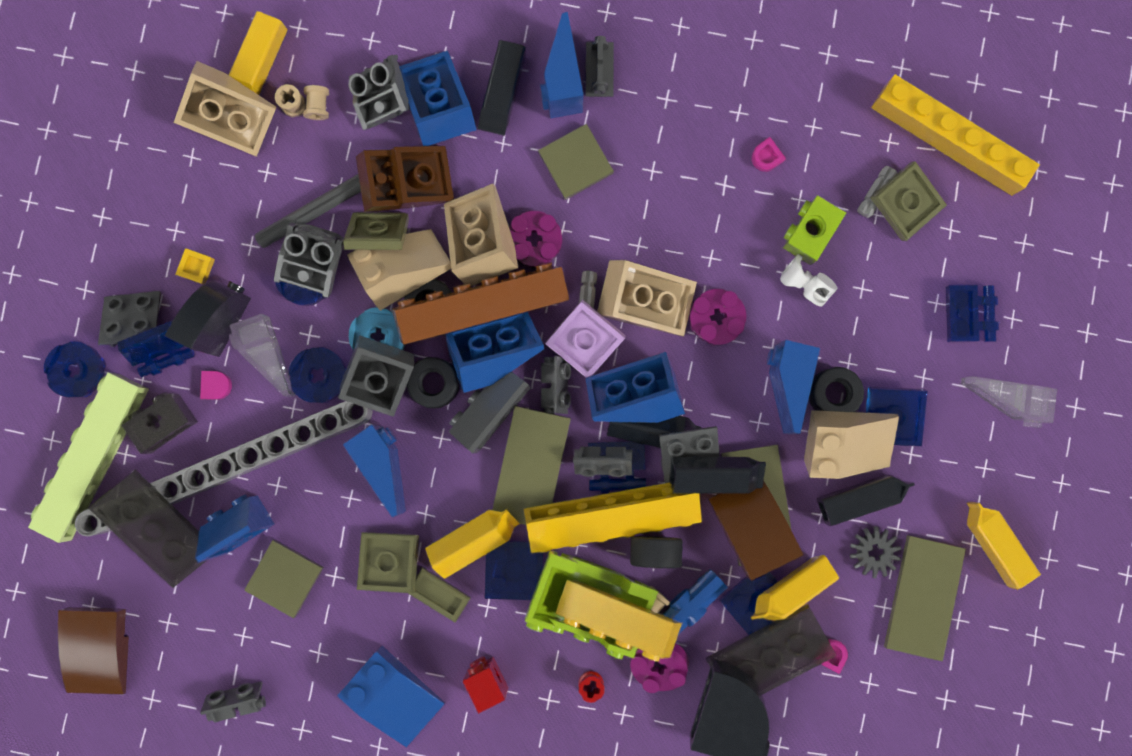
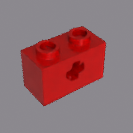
M485 656L471 662L463 683L479 714L505 701L509 687L494 657L486 660Z

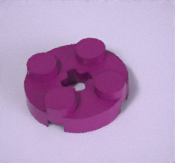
M528 211L513 218L509 229L515 245L517 261L526 267L536 268V265L551 262L558 255L562 247V232L553 216L541 211ZM533 232H537V235L543 238L542 241H538L535 247L532 246L531 242L526 241L527 237H530Z
M711 289L702 293L695 300L689 313V322L693 333L702 341L715 346L725 345L735 340L743 332L746 323V310L744 304L734 292L724 289ZM714 310H719L720 313L725 315L721 325H717L716 321H711L710 316L714 315Z
M675 643L671 657L660 658L658 662L666 665L663 668L655 666V661L642 655L643 650L637 648L634 658H631L630 668L633 676L642 684L645 691L649 693L670 691L685 684L689 659L680 645Z

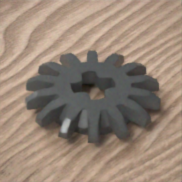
M874 526L873 534H870L867 528L863 529L866 536L862 538L856 534L854 537L860 541L859 544L851 543L850 545L851 548L857 549V553L850 554V559L858 558L859 560L853 566L856 569L864 566L865 568L861 573L863 575L872 570V578H877L878 570H881L883 577L888 576L887 566L893 571L896 569L891 563L892 559L901 560V557L894 555L895 551L901 550V546H892L897 537L893 536L887 539L889 530L885 529L881 535L877 526ZM877 544L878 548L883 549V554L879 555V560L875 561L873 556L868 555V551L873 550L872 545Z

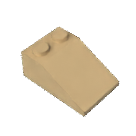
M196 61L174 123L257 157L276 106L226 73Z
M494 184L444 204L451 271L464 284L470 283L473 286L481 283L483 279L499 276L518 268L515 245Z
M431 229L406 234L402 250H354L347 254L366 293L380 311L451 269V262Z
M609 260L597 312L603 317L684 336L697 282L626 260Z
M811 410L804 457L809 477L840 479L890 467L899 420L898 414Z

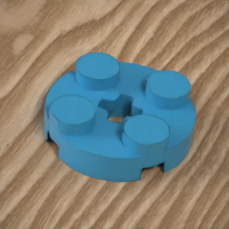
M370 308L360 314L358 318L356 317L351 323L348 337L353 350L359 335L372 339L370 335L371 333H376L377 329H381V333L385 335V339L381 340L380 343L401 350L405 347V344L403 345L400 342L393 312L387 309L380 311L378 308Z

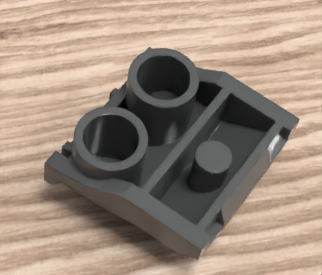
M390 55L383 62L375 63L371 68H366L361 73L349 76V89L353 94V106L363 130L373 128L410 110L404 81L397 62L398 55Z
M290 223L278 255L274 281L278 283L282 281L319 292L323 294V297L328 298L333 289L344 238L335 232L309 224Z

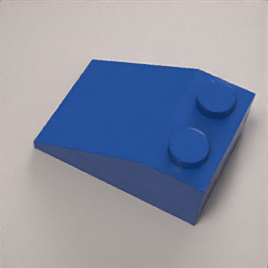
M564 12L561 15L544 72L545 84H540L543 110H549L550 119L583 113V90L568 12Z
M448 51L399 66L409 100L410 111L423 146H430L477 130L471 106Z
M528 311L445 333L449 356L464 393L493 385L544 350V344Z
M790 340L780 342L775 345L774 349L770 348L767 357V365H770L769 376L784 434L788 435L801 433L820 352L818 347Z
M666 352L585 378L593 421L658 423L685 414L676 376Z
M372 424L344 443L343 446L393 518L406 512L398 449L394 444L397 439L388 427L384 428L383 426Z
M245 494L231 502L233 506L226 512H223L221 509L206 518L208 523L201 526L195 556L198 563L226 555L275 525L258 496L248 497Z
M381 646L337 695L358 716L405 747L413 741L445 704L439 696L384 646Z

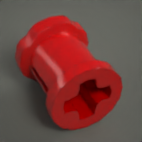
M587 671L580 676L578 686L579 694L583 700L594 703L601 699L605 691L602 676L596 671ZM591 681H595L597 688H593L592 692H588L586 685H589Z

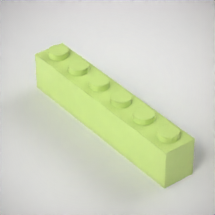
M108 372L100 380L97 386L98 393L94 400L87 405L84 411L85 418L81 426L73 432L71 436L72 443L68 451L59 459L57 464L58 470L54 478L46 484L44 489L46 494L41 503L34 508L31 514L32 521L28 528L58 543L72 541L77 531L75 520L81 512L88 510L149 390L148 388L115 373Z

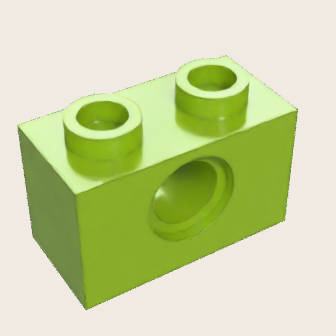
M818 195L811 202L805 201L798 212V215L801 216L798 224L794 225L792 223L783 237L787 240L783 249L795 256L800 254L802 260L809 265L818 260L846 215V212ZM807 223H812L817 227V235H811L807 232Z

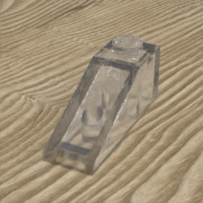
M259 314L229 325L232 332L229 334V339L235 350L238 349V352L283 396H296L270 317Z
M974 376L961 378L962 385L1011 419L1024 421L1023 426L1041 428L1042 424L1053 423L1057 389Z

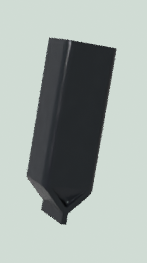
M504 40L498 41L480 112L478 130L505 136L526 57L525 46Z
M677 416L658 423L609 422L607 436L661 448L659 435L701 429V427L696 426L688 417Z
M671 457L669 482L673 494L751 493L757 488H763L766 462H759L749 457Z
M883 475L817 497V502L824 523L828 526H834L900 504L909 487L915 486V484Z

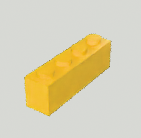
M575 580L566 581L555 613L565 617L563 622L578 628H580V625L589 627L590 634L606 639V636L615 638V644L625 649L632 650L634 646L643 650L642 655L654 661H659L660 658L671 657L682 625L679 621Z

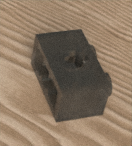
M162 393L152 400L153 404L145 410L144 408L136 410L128 416L129 421L124 423L122 427L140 454H152L198 422L180 394Z

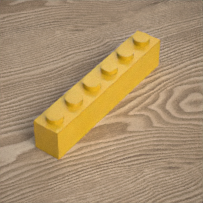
M896 74L887 82L871 106L873 110L1011 196L1026 188L1040 166L1039 163Z
M670 482L524 508L531 553H544L552 549L576 547L590 542H604L608 539L623 536L632 537L636 534L651 531L660 532L667 528L687 527L702 522L699 494H673Z

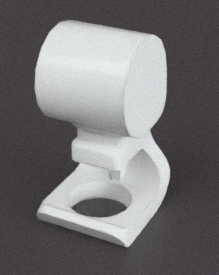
M797 254L781 274L780 280L785 286L803 287V295L812 303L822 307L838 288L833 280L823 273H818L815 276L811 275L809 271L804 273L800 263L802 256Z

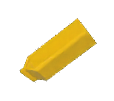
M256 11L229 73L230 77L258 95L262 90L288 30L281 20Z
M967 502L969 506L967 526L1009 588L1018 590L1039 577L1041 573L1000 511L983 508L978 502Z
M507 509L503 512L494 510L484 512L425 548L433 570L444 579L508 542L519 522Z
M825 555L812 557L760 594L757 598L755 614L751 616V619L764 618L773 621L786 619L839 580V576Z

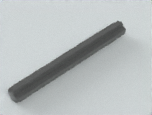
M359 175L353 176L257 232L254 236L259 246L265 248L284 237L290 223L306 224L361 192Z

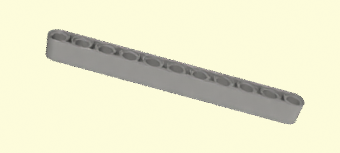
M347 401L85 510L77 516L75 528L79 534L87 537L107 533L361 426L371 419L373 411L363 407V416L356 420L351 413L352 408L356 404ZM330 415H334L337 419V426L330 431L327 429L325 422ZM307 426L310 429L311 435L304 442L301 440L299 433L301 428ZM278 437L284 441V448L279 453L275 451L273 446L275 439ZM252 448L256 450L258 455L257 460L253 464L249 462L247 457L249 450ZM226 459L231 464V470L227 475L221 469V465ZM198 471L204 474L202 485H198L195 480ZM172 482L178 488L175 496H172L169 492V486ZM146 493L151 497L149 507H146L143 503V497ZM119 505L124 508V516L122 518L117 515V507ZM92 516L97 519L96 529L92 528L90 523Z

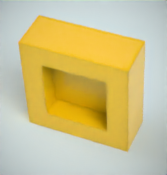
M185 248L176 275L204 285L207 282L215 259Z

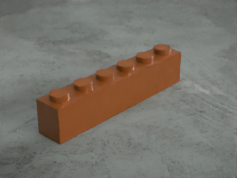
M552 262L536 265V271L526 273L525 269L516 270L508 273L509 278L498 280V276L481 280L482 285L471 288L470 283L453 287V293L443 295V291H436L426 294V300L415 302L414 298L399 301L397 302L398 307L392 308L400 342L404 345L568 301L569 295L562 267L553 266Z

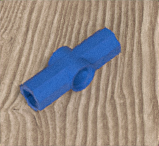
M709 569L689 589L685 588L677 594L669 604V608L661 615L682 623L679 635L687 626L691 627L697 623L706 613L707 607L728 587Z

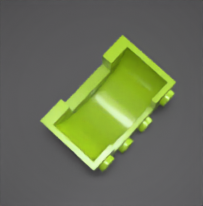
M550 551L524 618L525 622H527L526 626L538 632H543L545 628L563 634L564 630L574 633L573 637L580 641L589 643L590 639L600 642L607 649L606 653L618 659H623L624 655L634 658L637 651L636 647L633 646L632 650L620 647L615 644V638L606 636V639L594 636L589 633V627L580 625V628L568 625L563 622L565 617L555 614L566 581H580L649 610H652L658 591L637 580L632 581L619 572L565 553L559 556L558 552Z

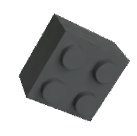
M359 335L340 385L338 399L394 417L414 368V354Z

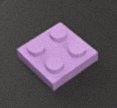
M582 299L545 344L587 378L597 371L622 343L626 335Z

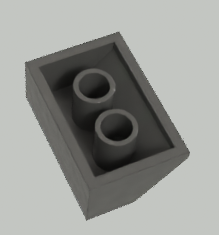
M510 372L493 385L485 387L482 391L477 389L467 401L471 404L464 413L459 411L449 424L453 427L449 430V433L471 453H478L531 389L530 386L516 374Z

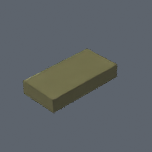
M424 567L416 577L415 593H408L456 623L471 598Z

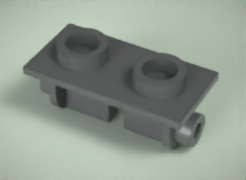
M596 36L595 41L586 42V97H613L614 42H607L605 36Z
M559 356L544 357V363H541V383H551V388H541V408H544V412L568 414V408L571 403V396L568 391L571 367L567 361Z
M580 446V449L574 450V472L586 477L595 475H611L613 477L632 475V450H626V447H606V456H601V447Z
M262 681L253 684L245 683L237 688L214 691L206 695L200 713L201 715L206 714L208 721L216 723L234 718L236 716L234 708L238 707L241 716L260 712L261 708L266 707L265 697L259 696L263 683Z

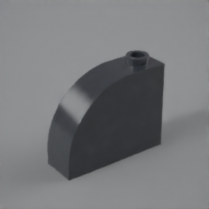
M219 281L207 282L198 288L184 303L165 336L191 350L220 357L251 298L243 294L245 288L229 281L228 285Z
M716 659L712 660L689 735L690 750L710 756L768 755L770 746L768 741L769 719L765 700L756 682L745 671L730 663Z

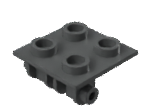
M153 291L104 297L98 345L116 347L119 344L132 345L133 342L141 344L142 341L158 342L159 339H162L163 330L162 328H157L161 292Z
M717 426L659 435L664 483H669L671 457H720Z

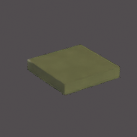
M587 124L538 150L541 159L565 200L614 173Z
M916 161L906 165L870 197L902 241L910 239L947 206Z
M352 213L343 240L344 249L402 250L409 224L408 213Z
M361 532L357 590L415 593L419 535Z
M272 540L244 591L286 615L295 618L324 567L281 542Z

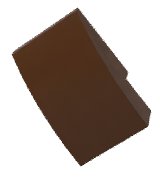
M446 146L393 147L391 150H363L356 156L364 212L422 207L454 200Z
M764 481L763 488H757L751 493L717 494L708 499L732 550L735 552L749 580L752 581L804 555Z
M68 607L58 610L59 660L66 693L121 695L126 693L129 636H124L126 609Z

